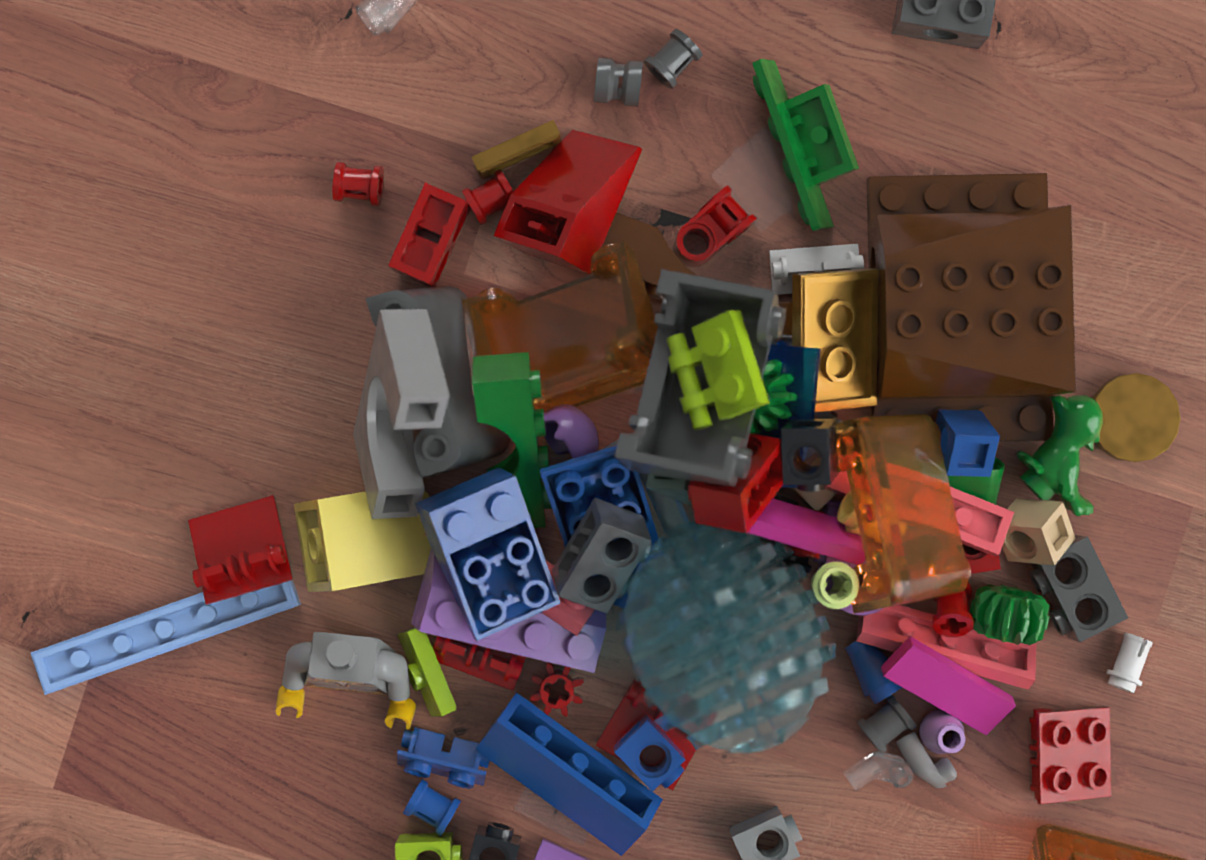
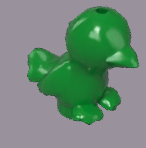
M1060 395L1052 396L1050 399L1053 404L1055 424L1051 437L1038 447L1032 456L1020 450L1015 453L1018 460L1029 468L1020 476V479L1040 500H1049L1057 494L1061 501H1063L1065 508L1071 510L1075 516L1093 514L1094 506L1089 500L1080 495L1077 485L1080 471L1079 450L1085 446L1086 449L1093 451V444L1100 441L1103 412L1099 404L1093 398L1086 395H1074L1068 398Z

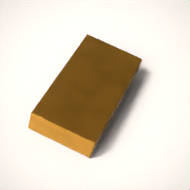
M553 119L472 156V160L480 177L485 179L499 169H507L557 146L561 142L560 132Z

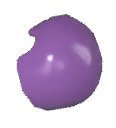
M562 404L544 412L546 436L544 438L556 454L570 453L574 459L599 451L597 430L593 421L583 411L572 405Z

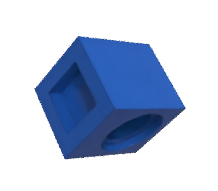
M938 409L930 450L947 476L991 477L1000 435L980 410Z
M647 714L614 745V752L652 792L660 784L664 788L669 787L684 771V768L681 766L685 761L684 753ZM649 745L661 747L665 751L664 760L657 766H647L642 763L639 756L645 747Z

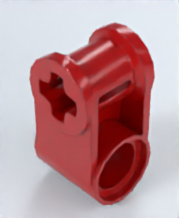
M728 185L715 194L679 230L673 249L675 255L685 266L699 267L705 264L725 245H729L758 219L753 213L748 215L731 196L733 190ZM689 234L700 235L706 242V251L699 255L690 254L683 246V238Z

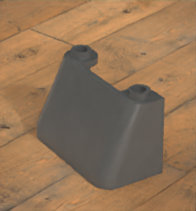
M662 269L656 293L665 297L662 302L661 313H656L654 320L658 331L637 414H631L629 425L635 432L630 435L620 433L614 457L631 471L734 486L738 477L743 479L747 477L750 468L752 450L746 449L755 409L732 419L720 420L716 406H711L707 409L712 426L694 431L690 415L684 414L680 398L684 397L677 373L671 372L667 359L671 356L667 338L685 333L690 350L697 346L692 327L729 310L741 311L757 366L763 379L773 336H781L786 309L778 307L779 301L776 291ZM703 364L695 367L701 389L705 390L709 388Z
M441 286L388 291L365 298L375 327L377 326L380 310L427 309L450 397L441 428H425L421 430L415 439L413 446L414 456L421 478L434 477L502 454L509 446L511 438L494 426L477 422L472 385L473 357L486 356V352L471 304L465 293L456 287Z

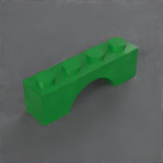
M529 352L474 356L472 385L477 422L500 429L516 445L513 452L504 461L488 468L487 472L501 468L515 475L534 528H546L545 509H552L539 469L549 467L548 446H539L538 436H546L544 408L535 409L534 398H542L540 370H531Z

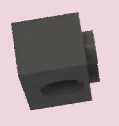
M897 0L891 34L979 49L990 37L996 0Z

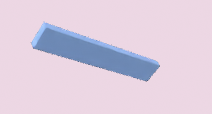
M293 580L209 605L205 604L204 595L201 592L39 649L30 654L43 692L47 695L301 605Z

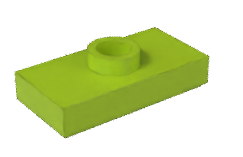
M411 628L397 634L409 662V682L415 691H421L430 716L442 717L455 711L457 706L427 633Z

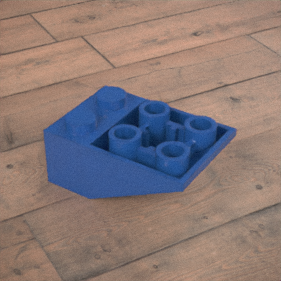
M617 445L539 469L565 547L593 499L597 498L644 517L651 538V549L643 562L664 556L639 472L628 470L614 457ZM621 537L612 539L611 541L618 540V539H620Z
M496 468L415 503L430 546L476 641L561 604L515 475L501 468Z

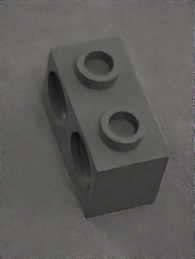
M1075 535L1076 539L1058 560L1059 562L1063 558H1068L1071 561L1073 572L1068 580L1060 582L1055 575L1057 563L1055 565L1031 563L1034 570L1030 571L1029 575L1038 593L1041 596L1047 594L1054 608L1053 611L1049 612V615L1058 633L1061 636L1067 634L1069 639L1082 642L1128 619V616L1087 536ZM1088 598L1092 603L1093 612L1089 619L1080 622L1076 617L1075 609L1081 600Z

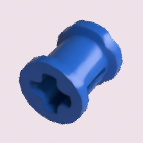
M422 779L405 807L403 814L406 816L413 814L435 827V833L442 836L462 800L456 797L452 800L428 787V781Z

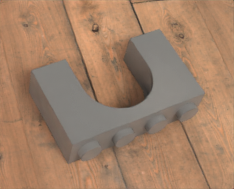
M427 309L380 310L353 432L372 519L417 517L418 511L415 503L422 500L425 487L414 456L413 429L441 428L450 397Z

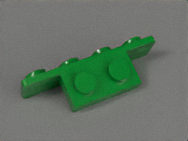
M768 59L754 61L753 67L756 74L753 75V84L759 97L765 100L771 115L768 117L770 132L776 141H780L786 157L783 159L785 174L791 183H795L801 199L798 201L800 216L806 225H810L812 231L832 228L834 225L820 185L858 170L859 166L830 85L823 84L789 99L776 62Z

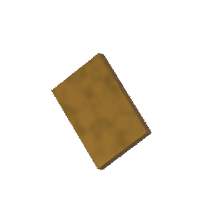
M868 268L792 274V376L794 377L792 392L798 396L795 401H792V412L805 414L877 405L878 270Z

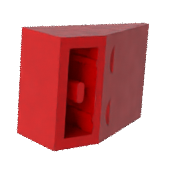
M572 130L512 192L494 237L524 254L590 275L643 149L639 146Z

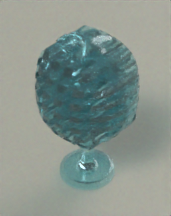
M619 440L609 444L603 449L618 445ZM639 472L646 488L648 474ZM646 488L665 534L655 541L647 558L638 565L636 572L630 576L625 594L628 593L626 607L616 615V631L626 629L627 637L621 645L625 656H631L633 663L631 670L636 682H641L646 690L642 696L647 707L657 706L664 714L654 722L665 732L676 727L689 735L686 739L692 743L696 750L709 745L714 748L729 750L725 754L747 755L763 752L784 743L796 734L809 719V717H805L812 708L814 700L829 692L827 678H821L822 665L835 659L836 642L827 644L824 647L821 646V635L830 630L825 616L816 617L813 608L819 604V601L814 591H805L801 585L807 578L802 564L792 565L789 568L783 562L795 551L787 544L780 542L773 546L770 543L763 545L759 542L763 538L757 535L690 521L682 502Z

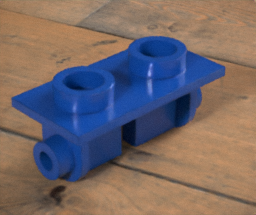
M415 727L414 731L405 729L401 747L408 748V752L402 750L397 752V765L404 766V772L421 778H429L431 773L448 777V783L466 789H472L474 784L484 786L486 771L479 770V766L488 768L490 760L475 750L479 743L454 737L450 753L442 751L445 740L444 734Z

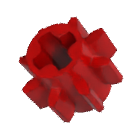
M547 662V674L544 677L533 674L531 678L534 683L540 685V691L534 692L530 699L531 701L542 699L546 704L544 713L547 715L551 712L552 708H560L562 715L567 717V705L571 701L577 704H582L583 697L574 692V687L581 686L584 683V678L576 677L573 679L569 674L571 667L564 666L563 670H555L553 664ZM558 678L565 681L564 689L569 694H560L557 699L551 698L549 696L550 688L545 684L547 682L555 684Z

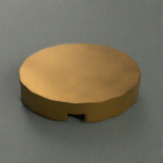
M1134 373L1114 377L1103 384L1093 397L1103 412L1100 441L1096 444L1102 451L1114 459L1129 462L1152 460L1168 450L1177 437L1181 420L1178 401L1169 387L1153 376Z

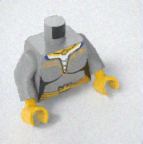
M314 632L311 642L295 644L287 652L282 679L283 686L279 688L277 695L276 714L280 716L283 707H293L297 710L296 718H300L303 713L305 698L304 686L388 695L389 699H391L385 717L386 726L392 728L395 718H400L405 721L406 729H410L416 710V703L409 698L410 684L406 659L402 655L395 653L396 651L378 638Z

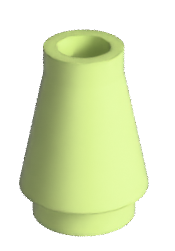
M830 562L823 565L812 576L811 588L822 605L831 609H841L850 605L857 597L859 579L856 572L849 565L842 562ZM830 576L833 580V587L830 591L826 592V579Z

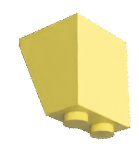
M426 491L423 492L422 500L429 497ZM366 492L294 504L308 592L336 591L424 574L431 546L425 535L419 514L417 517L372 519Z

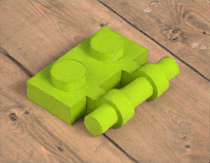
M729 310L692 327L697 346L690 350L685 333L667 338L671 356L667 359L671 372L677 373L684 397L680 398L684 414L690 415L694 431L712 426L707 409L711 406H716L719 419L722 420L732 419L769 403L741 311ZM703 364L709 388L705 390L701 389L695 367Z

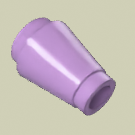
M941 709L930 712L922 720L919 734L923 745L928 750L937 754L956 753L963 748L965 735L962 721ZM953 730L951 738H947L948 741L943 743L942 737L944 733Z

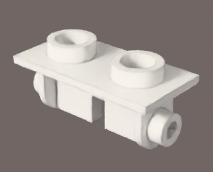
M858 244L769 250L772 291H776L777 295L792 294V274L864 269L863 255H859Z

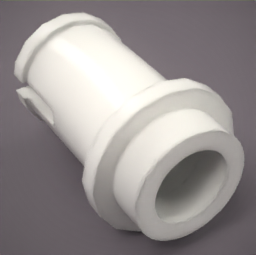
M1124 633V639L1113 670H1107L1106 674L1110 676L1107 684L1134 693L1136 686H1142L1143 682L1139 680L1153 642L1149 640L1144 641V638L1130 633Z

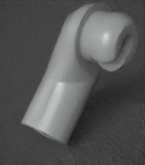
M915 732L904 736L896 742L912 772L932 787L937 789L944 788L947 782L956 779L957 772L950 760L942 758L938 762L933 763Z

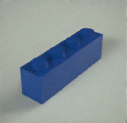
M517 692L497 716L475 748L480 754L620 856L647 830L663 800Z

